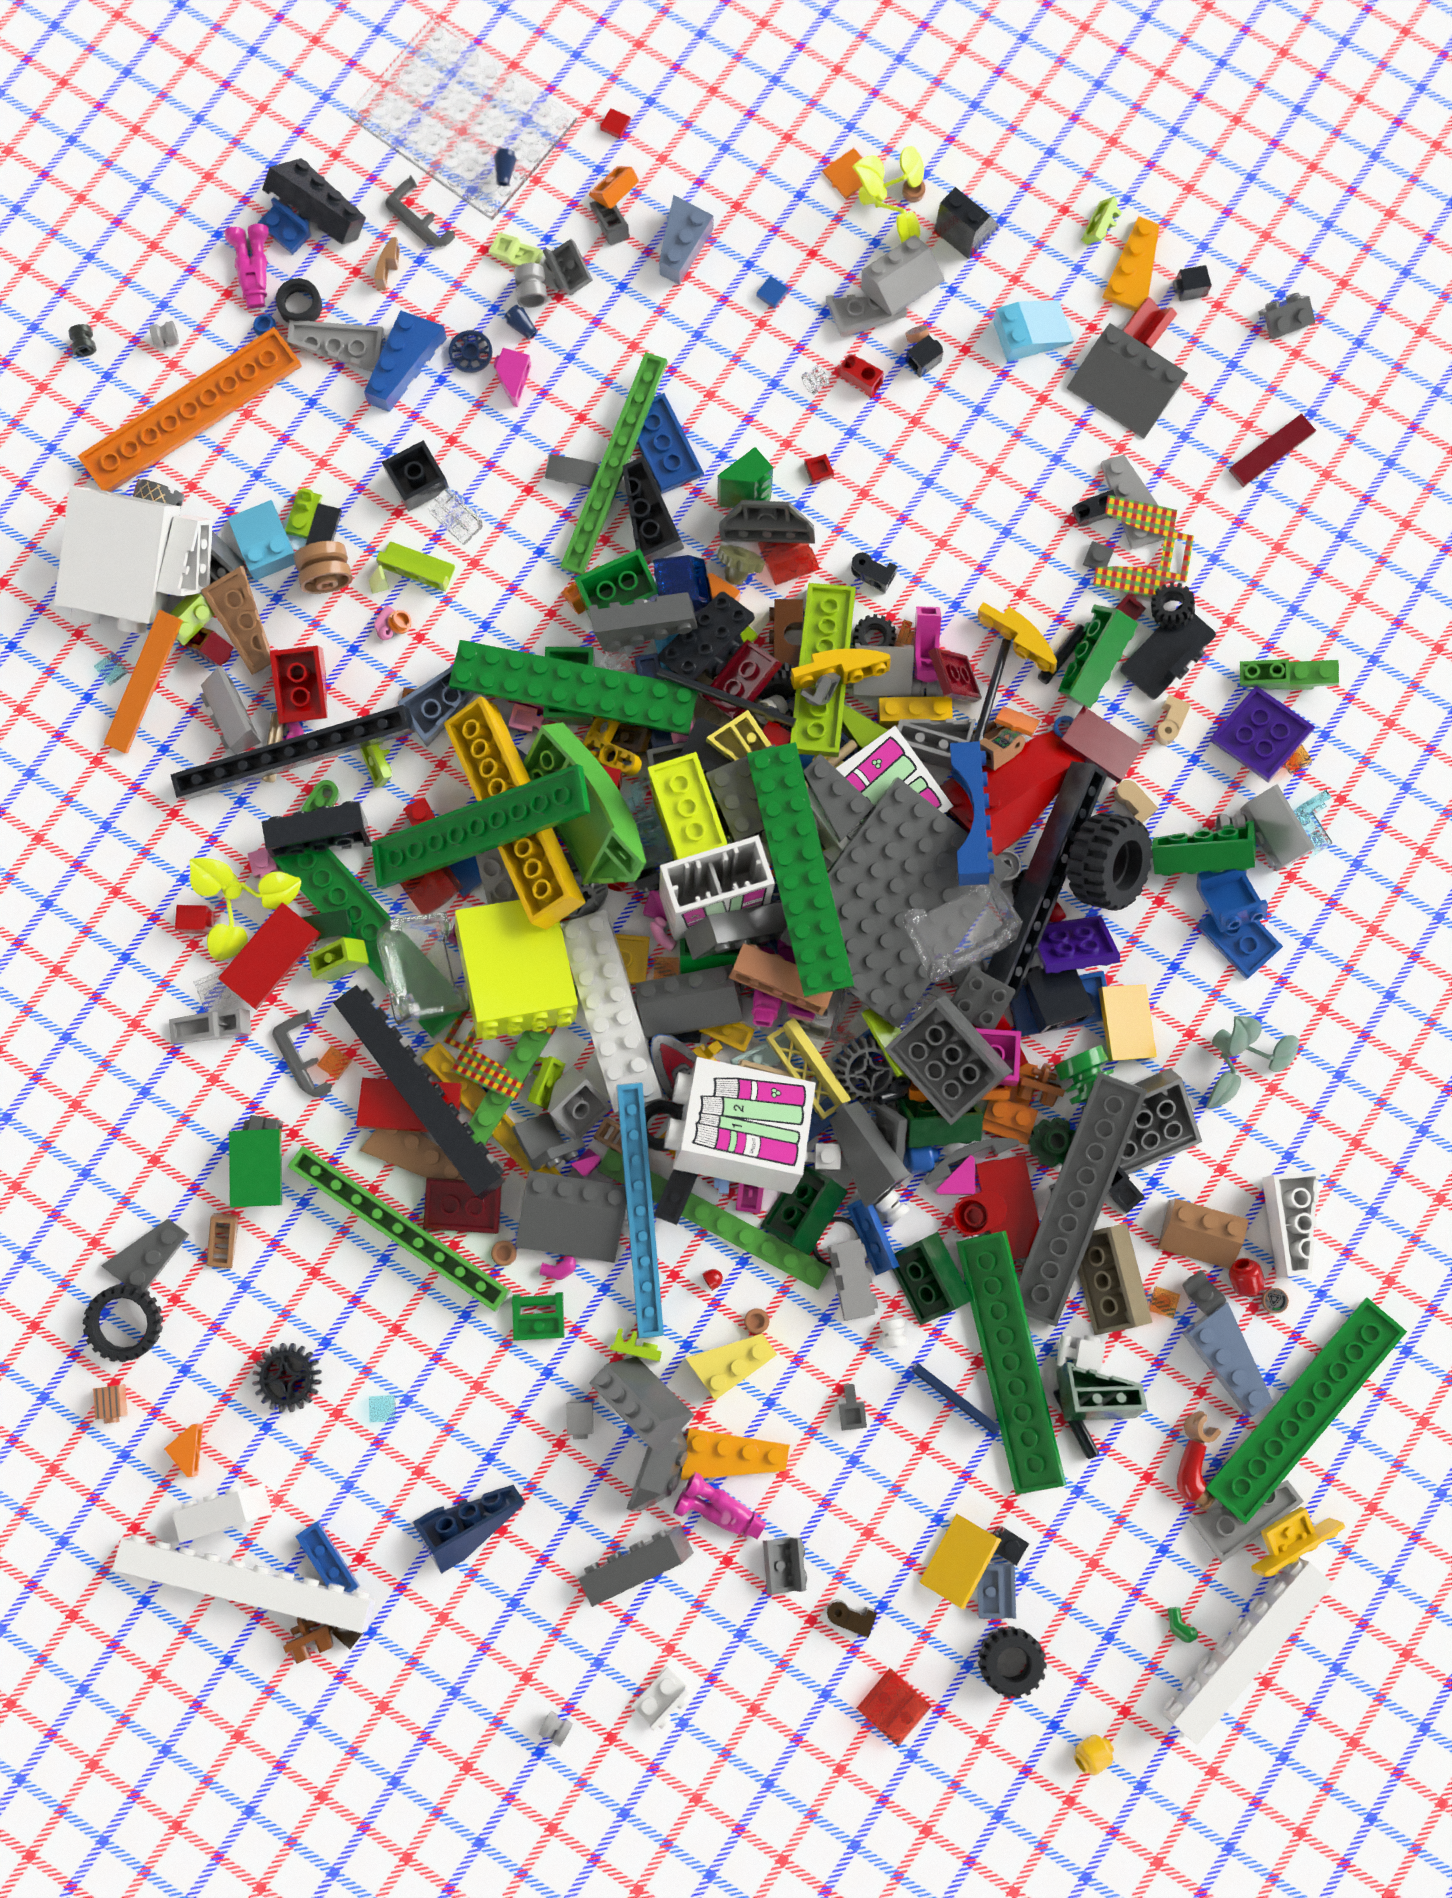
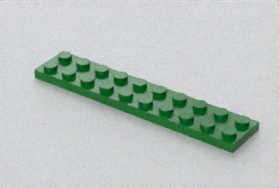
M460 639L449 682L451 689L689 736L698 695V692L670 681Z
M796 742L747 753V759L803 996L806 998L854 987Z
M575 764L372 841L371 846L377 888L386 889L589 814L590 807L583 766Z
M329 848L326 852H314L310 849H305L304 854L272 857L285 873L301 879L300 890L321 914L344 909L350 910L353 933L341 935L342 938L364 940L369 961L367 966L432 1039L437 1037L470 1008L465 999Z
M1006 1231L958 1241L956 1245L966 1287L973 1299L970 1301L998 1423L1001 1426L1000 1431L1015 1495L1064 1487L1067 1483Z
M1368 1297L1364 1298L1211 1479L1205 1490L1241 1523L1246 1525L1408 1331Z

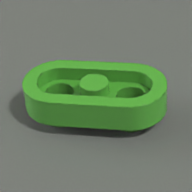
M330 780L318 782L301 811H315L322 806L334 807L340 796L336 784ZM326 791H331V796L325 798L324 793Z

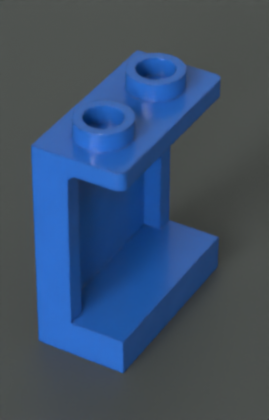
M1228 869L1219 873L1204 871L1197 874L1196 889L1220 932L1234 930L1241 925L1258 922L1267 917L1268 902L1266 899L1260 900L1246 876L1247 870Z

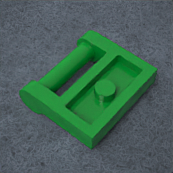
M555 1292V1295L541 1296L512 1294L513 1341L565 1338L563 1292ZM556 1306V1313L521 1314V1307Z

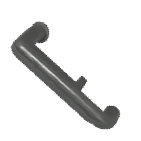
M409 175V178L403 181L387 197L385 201L387 209L426 244L435 247L447 246L456 238L454 235L455 231L447 230L439 237L428 227L434 221V213L429 212L421 220L400 201L412 188H417L412 175Z
M307 1009L306 1012L297 1014L277 1025L273 1029L272 1035L299 1088L312 1097H321L332 1091V1084L325 1082L315 1087L307 1069L316 1065L319 1059L316 1057L303 1062L288 1033L304 1023H312L311 1012Z

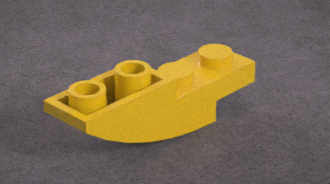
M985 602L978 608V619L982 625L987 628L993 627L1008 640L1013 639V650L1018 657L1024 660L1029 659L1040 670L1045 672L1048 670L1054 674L1057 666L1056 657L1046 639L1028 619L1010 606L1002 613Z
M836 649L811 654L810 664L791 669V683L794 690L811 687L817 683L822 675L824 676L832 672L841 676L843 684L857 683L864 678L881 676L890 671L891 657L887 653L867 649Z

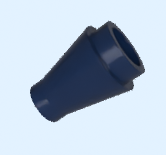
M499 148L496 154H494L496 184L499 186L510 185V179L517 161L515 152L511 149Z
M516 304L505 314L506 324L526 337L527 340H531L538 333L523 307L520 308Z

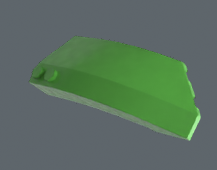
M563 722L542 725L523 762L530 780H536L575 764L583 766L590 813L553 827L577 865L583 879L581 884L636 881L646 864V859L636 822L617 786L593 754Z

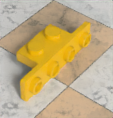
M1303 1507L1297 1508L1261 1531L1269 1555L1251 1566L1252 1572L1264 1577L1276 1575L1279 1569L1287 1564L1295 1563L1300 1556L1317 1549L1318 1545L1325 1540L1336 1537L1338 1532L1345 1529L1344 1522L1327 1518L1313 1527L1307 1509Z

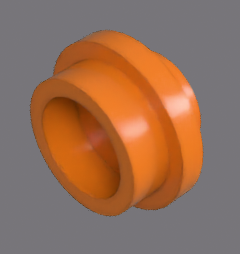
M403 610L393 611L388 616V625L395 633L404 634L411 627V617Z

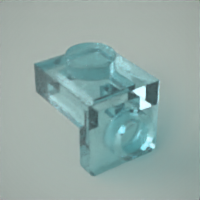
M642 777L634 780L633 784L629 785L631 797L627 798L631 812L636 811L638 818L647 815V809L641 792L651 790L650 780Z

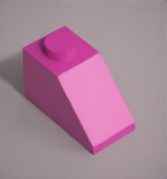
M503 347L501 354L495 358L494 369H496L498 380L512 405L518 407L532 366L531 359L528 354Z

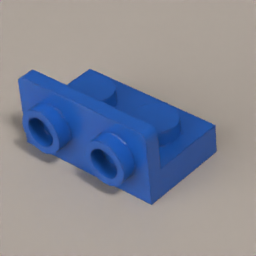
M273 197L271 199L273 207L257 223L266 225L269 230V236L293 255L312 236L308 227L310 224L307 220L292 212L290 205L286 207L277 198Z

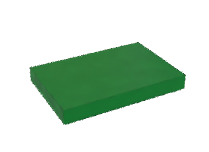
M281 1129L229 1131L230 1208L282 1205Z

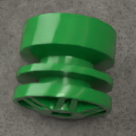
M1102 1045L1084 1051L1054 1066L1060 1081L1072 1079L1074 1083L1065 1090L1066 1094L1075 1090L1079 1093V1095L1069 1099L1071 1105L1087 1102L1098 1072L1106 1075L1114 1073L1113 1069L1104 1071L1100 1069V1066L1108 1061Z

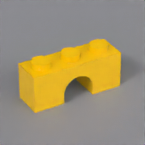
M879 698L877 704V724L886 729H891L894 726L898 727L900 719H931V721L953 719L952 698Z

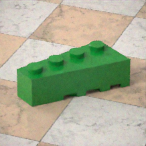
M1095 604L1091 610L1094 614L1091 623L1086 622L1083 629L1086 633L1084 640L1077 644L1075 648L1076 659L1074 662L1069 663L1058 689L1059 693L1076 704L1090 709L1098 700L1101 689L1110 679L1113 668L1122 658L1125 647L1134 637L1135 630L1139 623L1118 609Z
M1254 820L1245 822L1244 827L1234 828V825L1230 824L1224 825L1222 830L1215 832L1207 828L1198 830L1192 836H1188L1184 832L1153 838L1154 874L1171 876L1175 873L1185 872L1187 874H1197L1200 871L1219 873L1228 869L1246 871L1250 868H1255L1256 837Z

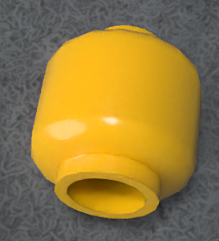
M1090 1735L1075 1747L1074 1760L1078 1768L1084 1774L1098 1775L1113 1764V1745L1106 1737L1102 1739L1099 1735Z

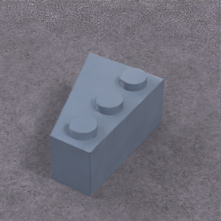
M674 194L659 259V273L661 276L680 285L714 230V215Z

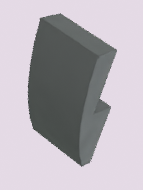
M549 454L544 478L564 484L573 483L591 488L597 474L598 463Z

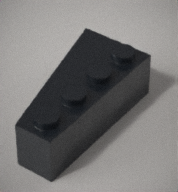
M299 158L269 167L262 191L268 195L272 192L280 197L279 202L286 207L290 204L299 210V216L305 220L318 223V229L340 244L344 245L358 240L366 217L340 191L336 190L322 175L315 171L307 161Z
M642 456L622 465L636 550L640 548L647 565L684 549V545L645 457Z
M346 801L334 807L322 806L310 812L297 811L286 817L273 816L261 822L265 848L271 858L304 854L305 849H310L314 852H326L330 846H339L341 850L351 849V844L363 843V847H371L368 820L359 801Z

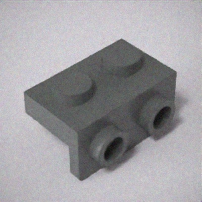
M571 238L553 251L548 248L542 250L545 256L544 263L555 277L553 282L559 291L573 295L593 281L575 241Z
M1300 292L1287 295L1286 300L1282 302L1278 300L1265 304L1264 309L1258 311L1259 316L1265 317L1270 339L1279 338L1316 323L1310 296L1300 295Z
M783 1537L763 1540L767 1594L806 1591L808 1577L804 1567L805 1547L802 1543V1538Z

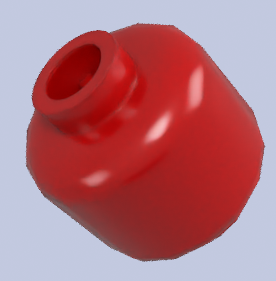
M1242 1258L1236 1260L1229 1269V1279L1237 1294L1254 1297L1264 1288L1265 1277L1258 1262Z

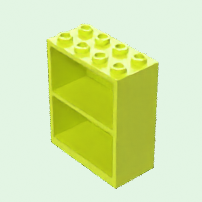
M697 752L648 767L652 800L673 861L728 845Z
M521 900L455 910V933L477 1039L492 1040L497 1038L498 1035L508 1034L509 1036H515L526 1030L537 1032L543 1031L549 1026L566 1027L575 1022L578 1002L560 921L547 930L531 924Z

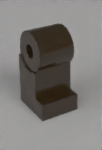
M839 1599L831 1601L826 1610L831 1623L866 1638H869L878 1614L877 1610L869 1607L866 1608L865 1613L848 1607L844 1601Z

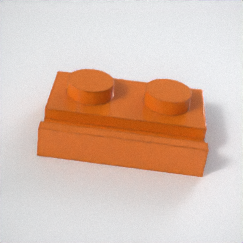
M1001 1099L1000 1101L988 1100L983 1115L982 1130L1003 1138L1018 1139L1019 1143L1028 1145L1038 1110L1006 1099Z

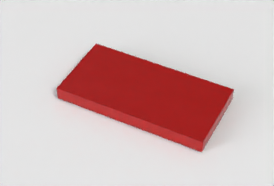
M282 902L218 979L257 1010L321 933Z
M362 1077L356 1121L357 1128L428 1132L390 1079ZM432 1082L433 1085L438 1083L444 1090L446 1095L443 1098L447 1104L452 1102L460 1110L462 1084Z
M1025 1155L975 1164L980 1191L990 1190L997 1192L1004 1198L1007 1205L1005 1220L998 1227L989 1230V1233L1006 1231L1013 1260L1026 1258L1040 1222Z

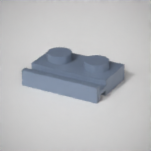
M1015 1564L987 1565L978 1582L979 1619H1017Z

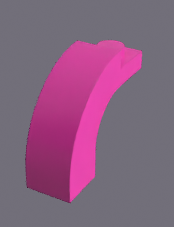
M916 606L914 678L923 682L938 680L928 651L934 648L940 649L942 618L940 607Z

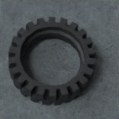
M118 1284L103 1290L90 1301L89 1307L84 1312L86 1317L82 1321V1325H85L83 1334L88 1336L86 1342L88 1345H93L92 1350L95 1353H101L100 1357L103 1359L108 1357L109 1361L112 1362L117 1360L119 1362L132 1361L148 1352L158 1341L159 1334L163 1329V1326H161L163 1316H160L162 1309L161 1306L156 1305L157 1299L149 1296L150 1292L148 1290L143 1291L141 1290L142 1287L138 1285ZM124 1298L134 1301L141 1307L146 1315L147 1328L145 1335L139 1343L134 1346L120 1347L112 1344L105 1338L100 1329L99 1319L102 1309L108 1302Z

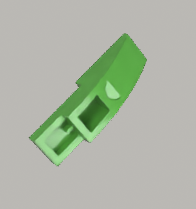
M1289 659L1239 662L1240 686L1254 688L1257 685L1261 689L1313 690L1314 687L1339 686V660L1289 662Z

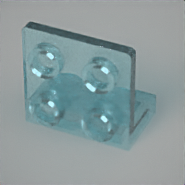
M1327 789L1294 810L1315 847L1310 851L1314 855L1319 854L1333 843L1316 817L1320 811L1327 807L1325 803L1332 798Z
M654 807L632 815L636 822L646 859V864L640 874L660 867V865L673 862L674 858L656 808Z

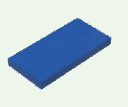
M665 392L655 396L636 444L642 456L645 457L662 495L703 477L704 472Z
M1104 971L1079 975L1095 1013L1087 1021L1056 1030L1103 1022L1098 988L1107 987ZM1022 986L1017 999H1011L1010 1008L1015 1031H1021V1037L1039 1034L1025 988Z

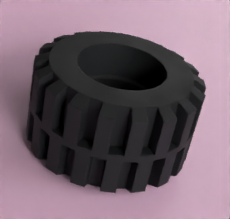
M1008 1626L1005 1629L1003 1627L997 1628V1632H990L988 1634L989 1638L987 1640L984 1639L981 1643L983 1647L978 1651L980 1673L986 1683L996 1693L1002 1694L1006 1698L1014 1696L1018 1699L1022 1698L1021 1695L1023 1694L1029 1696L1032 1694L1031 1690L1033 1688L1037 1690L1040 1687L1039 1681H1044L1046 1676L1044 1674V1669H1047V1663L1044 1659L1046 1658L1045 1652L1042 1650L1040 1643L1025 1630L1017 1629L1014 1626ZM1018 1647L1026 1654L1025 1668L1020 1674L1013 1677L1002 1675L998 1670L1000 1654L1007 1648Z

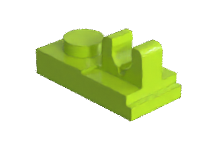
M1115 196L1099 201L1081 238L1086 245L1100 242L1106 236L1107 228L1117 225L1112 216L1117 218L1122 215V211L1117 207L1118 202Z
M303 487L297 491L286 525V534L307 539L318 503L321 504L323 498L321 494L313 493L311 489Z
M384 742L360 749L375 788L385 786L392 777L391 766L385 759L390 750H382L379 747Z
M540 1056L537 1061L543 1064L540 1071L533 1070L532 1072L537 1078L530 1089L527 1101L548 1110L554 1084L561 1078L566 1063L553 1056L548 1058Z
M619 1328L617 1330L614 1345L610 1346V1350L660 1362L662 1351L657 1350L658 1345L643 1342V1346L635 1345L637 1333L634 1331L631 1338L625 1343L622 1338L623 1329Z

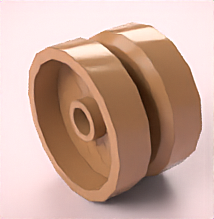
M321 541L301 547L293 556L296 569L300 572L298 579L303 592L310 594L334 592L345 588L353 580L351 568L347 564L348 555L346 547L340 542Z

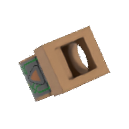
M1010 728L1002 729L991 740L986 738L980 740V750L986 752V766L992 770H996L1014 758L1025 745V738Z

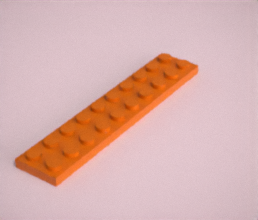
M273 327L77 457L100 489L112 492L301 368V362L276 328Z

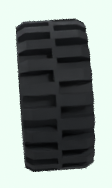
M1102 812L1087 819L1088 821L1081 825L1080 832L1076 833L1075 841L1069 850L1071 852L1070 858L1067 859V866H1069L1067 878L1070 881L1069 887L1073 895L1081 903L1117 911L1128 907V905L1136 901V896L1141 894L1143 885L1147 883V875L1152 866L1150 861L1153 858V851L1151 850L1152 840L1148 837L1150 835L1148 830L1139 820Z

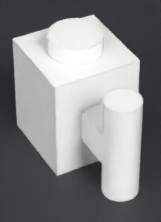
M816 1143L814 1152H806L805 1162L814 1163V1170L840 1171L841 1148L839 1144Z
M1061 1335L1056 1366L1061 1367L1067 1362V1358H1072L1074 1366L1086 1370H1097V1373L1101 1374L1106 1344L1099 1343L1100 1338L1084 1335V1340L1076 1339L1075 1348H1071V1337Z

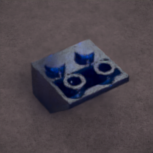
M692 555L653 560L658 596L688 592L694 612L705 608L712 601L704 559Z

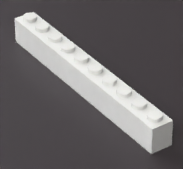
M131 1534L130 1538H123L120 1541L113 1571L360 1633L368 1631L376 1600L369 1598L368 1592L354 1590L353 1593L343 1591L344 1586L329 1583L328 1587L318 1585L319 1580L304 1577V1580L301 1581L294 1579L295 1574L279 1571L277 1575L269 1573L270 1568L254 1565V1568L245 1567V1562L241 1560L229 1559V1562L219 1560L220 1555L205 1553L204 1556L195 1554V1549L181 1546L180 1550L170 1548L171 1543L156 1540L155 1544L146 1542L147 1537Z

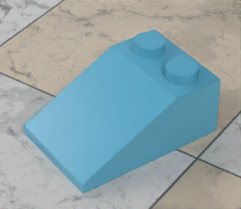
M1059 300L1022 301L996 308L993 324L1007 363L1074 343Z
M272 499L228 517L239 549L255 581L295 565L293 557L295 552Z

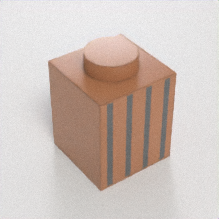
M126 1385L93 1388L95 1420L104 1419V1424L120 1422L119 1417L128 1416Z

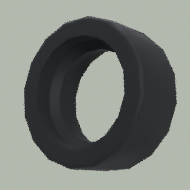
M302 278L290 279L278 288L275 296L276 306L281 317L288 324L290 320L315 322L319 318L322 311V299L316 286L309 280ZM296 292L309 293L313 300L309 309L302 313L289 312L286 308V300Z
M656 1101L645 1107L649 1148L656 1151L671 1150L664 1148L665 1138H656L649 1133L647 1125L649 1119L657 1114H668L675 1119L681 1120L683 1111L676 1104L669 1101Z

